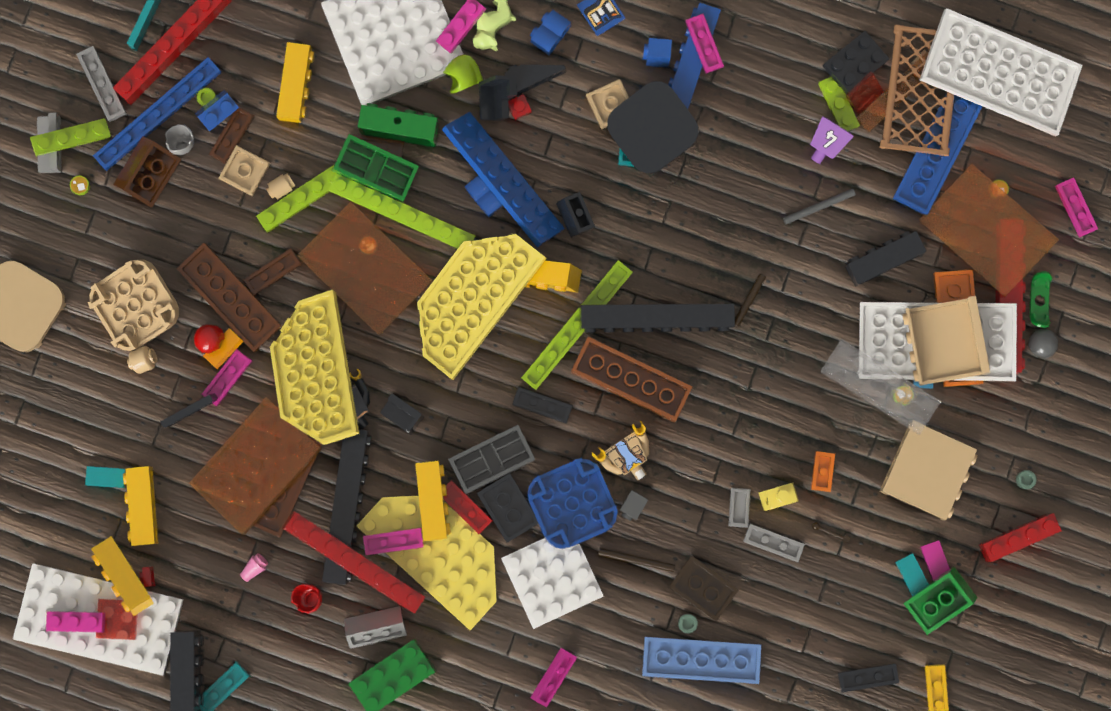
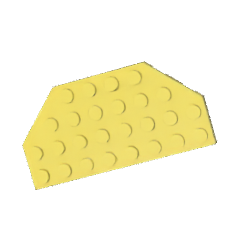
M517 234L464 241L417 302L420 314L419 324L423 343V356L454 380L547 258Z
M332 289L298 301L294 307L296 308L290 318H287L282 326L281 334L270 346L280 418L324 445L359 434L336 292Z
M419 496L382 497L359 522L357 527L365 535L417 528L422 529ZM448 505L449 515H445L446 523H450L451 529L448 539L423 541L424 547L386 552V554L471 630L497 602L494 546L481 534H478Z

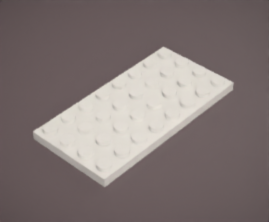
M946 8L943 11L919 80L1041 131L1058 136L1083 65Z
M860 302L859 379L914 380L913 370H916L915 362L911 363L909 352L913 351L912 344L907 343L906 333L909 332L908 325H904L902 314L906 313V308L911 309L939 303ZM977 303L990 373L956 379V381H1016L1017 304Z
M32 563L13 640L164 676L170 656V632L176 631L184 599L147 591L154 604L133 616L131 611L126 612L121 602L124 600L122 597H116L111 589L114 586L112 582ZM47 611L105 613V632L46 631Z

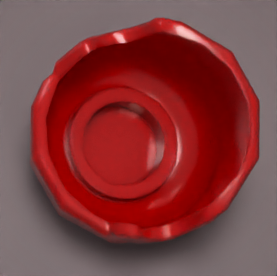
M202 325L196 330L194 335L195 347L201 353L210 354L218 350L220 342L225 339L223 330L218 325Z
M300 584L292 591L291 602L296 605L298 611L310 614L317 611L321 606L322 593L315 585Z

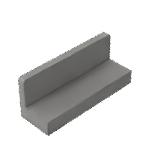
M48 113V116L37 117V135L61 129V117L57 113ZM61 150L38 156V172H62Z
M400 606L344 619L345 634L350 649L407 636Z

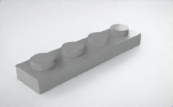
M92 46L77 53L76 55L107 120L112 122L126 115L127 113L117 92L113 89L114 86L95 47Z

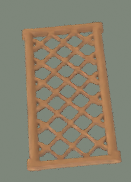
M902 25L894 26L895 40L883 139L880 140V148L949 156L950 148H948L954 94L947 92L946 97L939 99L934 94V90L937 87L931 89L923 81H920L915 86H911L906 80L911 74H915L920 79L921 76L917 73V70L925 65L926 60L922 58L919 52L925 47L930 50V43L934 40L933 38L927 42L921 34L935 36L937 30ZM903 32L916 33V35L911 39H907L903 36ZM916 37H919L925 44L919 50H916L911 44V41ZM909 45L914 51L908 58L901 54V47ZM915 55L922 61V64L917 68H913L909 63V59ZM906 63L912 72L907 76H903L901 73H898L899 65ZM905 82L910 89L903 95L896 91L897 84ZM920 84H923L929 91L923 97H920L915 91V88ZM910 92H913L918 98V101L912 105H909L904 99V96ZM929 94L933 95L937 100V103L932 107H928L923 101ZM899 100H902L907 106V109L902 113L894 110V104ZM919 102L926 108V111L921 115H917L913 110V106ZM937 105L945 108L944 116L939 118L932 112V109ZM907 111H911L916 117L911 123H906L902 118V115ZM926 113H930L935 119L929 126H926L921 120V117ZM896 119H901L905 124V127L899 132L892 128V121ZM916 121H919L924 127V130L919 134L914 133L910 127ZM935 123L943 127L942 134L934 136L929 130ZM905 129H908L914 136L908 142H905L900 136V133ZM925 131L933 138L928 144H923L919 139V135ZM898 137L903 145L891 144L890 139ZM916 139L922 147L908 146V144ZM932 142L941 145L940 149L927 148V146Z

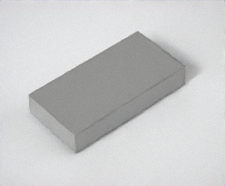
M731 488L728 526L748 528L751 489Z

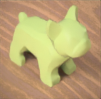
M507 0L492 1L497 6V11L484 12L478 19L477 32L472 39L475 48L498 50V43L495 39L496 32L509 24L511 20L516 21V17L512 14Z

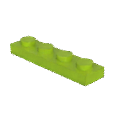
M104 118L32 136L30 140L35 156H40L107 139L111 135Z

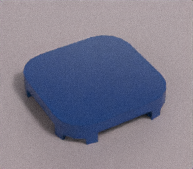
M576 459L537 476L529 485L527 495L530 506L545 539L555 548L566 549L606 532L616 522L617 507L599 467L590 460Z

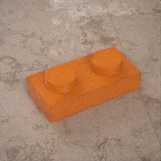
M815 451L811 490L831 492L835 461L834 453Z

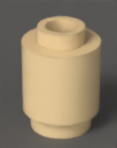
M287 173L267 184L269 187L266 190L272 199L276 197L278 200L291 192L292 188L296 185Z

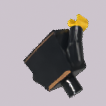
M357 369L359 373L357 377H353L351 372L349 374L352 379L351 386L358 428L361 430L369 423L364 415L369 412L367 407L370 404V393L364 379L361 378L360 370Z

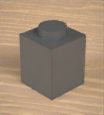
M631 490L620 508V511L623 512L621 516L629 521L632 519L637 520L648 499Z

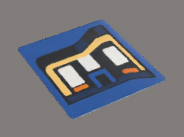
M584 0L577 4V7L597 36L625 19L614 0Z

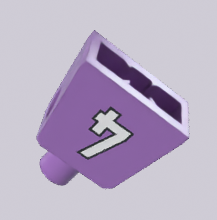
M823 116L810 144L816 148L811 159L818 164H821L826 155L833 159L854 135Z

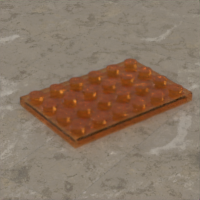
M973 164L934 203L928 215L924 214L919 219L925 227L1004 297L1059 241L1057 237Z
M352 202L297 255L379 336L433 282Z
M266 397L189 484L241 535H245L322 448L306 433L280 418L279 408Z

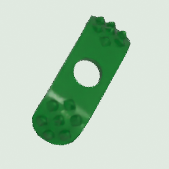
M1047 271L1036 273L1032 278L1030 287V321L1033 325L1041 328L1050 326L1049 293L1052 276ZM1037 295H1041L1044 298L1042 306H1038L1035 303Z

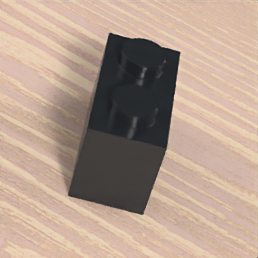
M580 192L565 197L556 203L571 238L595 227Z

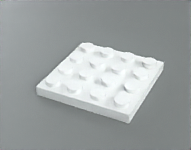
M544 538L501 558L533 629L603 597L580 544L566 549H559L550 545Z

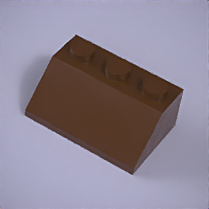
M142 136L113 185L152 208L181 159L153 140Z

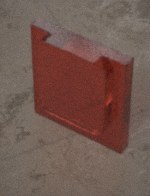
M869 72L846 94V98L857 114L861 115L884 91L873 72Z

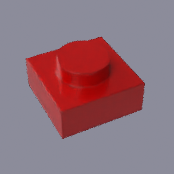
M524 94L508 101V106L514 120L532 113Z
M153 566L144 567L142 572H140V581L142 584L144 583V587L156 586Z

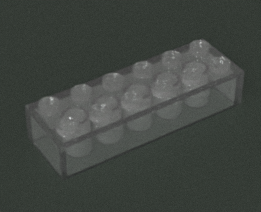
M843 339L840 340L820 371L826 377L919 436L941 403L940 400Z

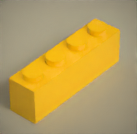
M287 42L276 115L278 120L302 123V118L306 116L304 102L305 99L308 100L309 96L307 81H311L312 70H309L310 62L313 63L314 51H312L310 45Z
M439 461L415 463L423 541L448 539L451 529L450 523H446L445 515H449L448 503L444 504L443 496H447L446 484H442L441 477L445 476L444 465H440Z
M153 467L125 468L126 473H123L124 484H127L125 503L128 504L129 511L126 512L127 523H130L128 541L131 542V546L159 544Z
M112 536L91 548L94 553L91 556L97 566L101 564L103 567L102 575L107 582L109 580L112 581L114 586L111 589L116 597L121 596L124 600L121 604L126 612L131 611L133 616L154 604Z

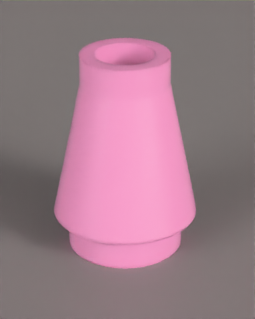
M258 553L255 556L252 555L244 570L240 573L241 578L249 582L253 577L266 569L268 565L267 560Z

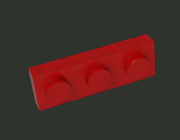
M452 480L446 485L447 496H443L444 501L480 534L492 520Z

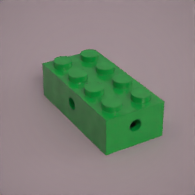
M367 103V106L361 105L357 127L360 134L364 136L401 140L405 143L435 148L439 122L435 115L430 113L418 115L412 110L401 112L397 111V108L386 106L384 109L378 108L376 104Z
M348 134L332 171L399 202H403L419 166Z
M414 639L348 684L366 711H379L434 674L436 669L417 640Z

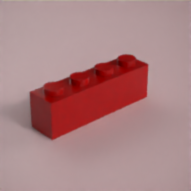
M1048 513L978 545L985 561L993 562L1062 530L1054 513Z

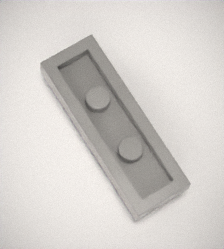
M749 524L743 540L744 543L795 562H799L805 545Z

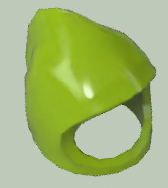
M467 55L457 56L443 71L444 74L452 78L451 94L460 92L483 81L475 60Z

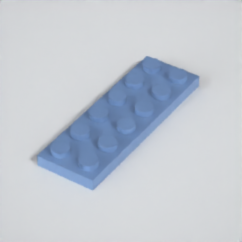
M644 637L642 676L759 684L761 644Z

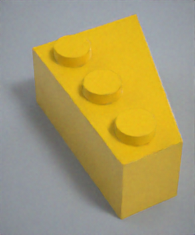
M544 261L525 287L529 288L530 285H533L538 289L548 290V288H552L561 292L570 291L578 293L582 270L570 263Z

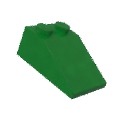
M953 566L903 604L928 635L973 605L978 597Z

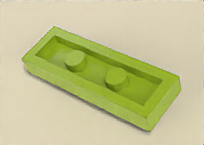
M832 77L818 83L836 124L848 132L858 128L860 125L842 88Z

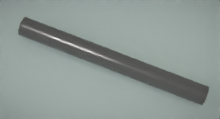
M852 188L783 217L784 223L789 224L856 195L855 191Z

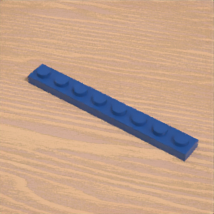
M207 57L96 152L93 157L106 171L109 170L137 146L142 136L147 137L222 72Z

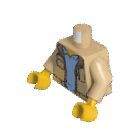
M640 421V428H636L633 424L632 428L635 432L606 451L598 447L600 454L595 455L592 452V456L606 470L616 475H626L632 472L638 481L647 475L641 464L646 462L649 456V440L643 422Z

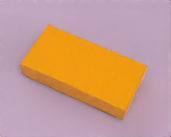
M230 328L224 333L225 339L220 342V348L210 354L205 353L203 355L216 369L244 342Z

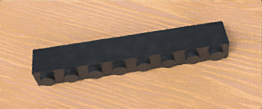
M734 304L579 306L580 329H584V333H595L596 329H604V332H615V329H623V332H634V329H642V332H653V328H661V332H672V328H680V332H691V328H699V332H709L710 328H718V331L723 332L735 327Z
M359 430V434L344 438L342 441L329 531L330 535L351 549L353 548V543H356L358 538V531H355L356 523L359 524L361 512H358V506L363 502V493H360L361 485H365L366 474H363L364 466H368L369 455L366 454L367 447L371 446L372 440L369 431ZM325 558L322 582L347 585L348 581L351 582L352 573L329 558Z

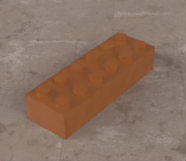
M587 337L571 370L572 374L674 423L692 389V386L590 337Z

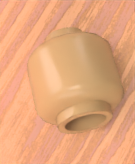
M143 346L130 351L127 364L131 370L141 374L154 369L158 358L152 348Z

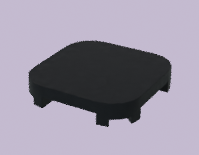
M660 81L650 82L617 106L610 113L607 120L608 130L612 138L633 166L646 174L660 172L661 169L682 153L693 147L699 136V126L694 117L673 89Z

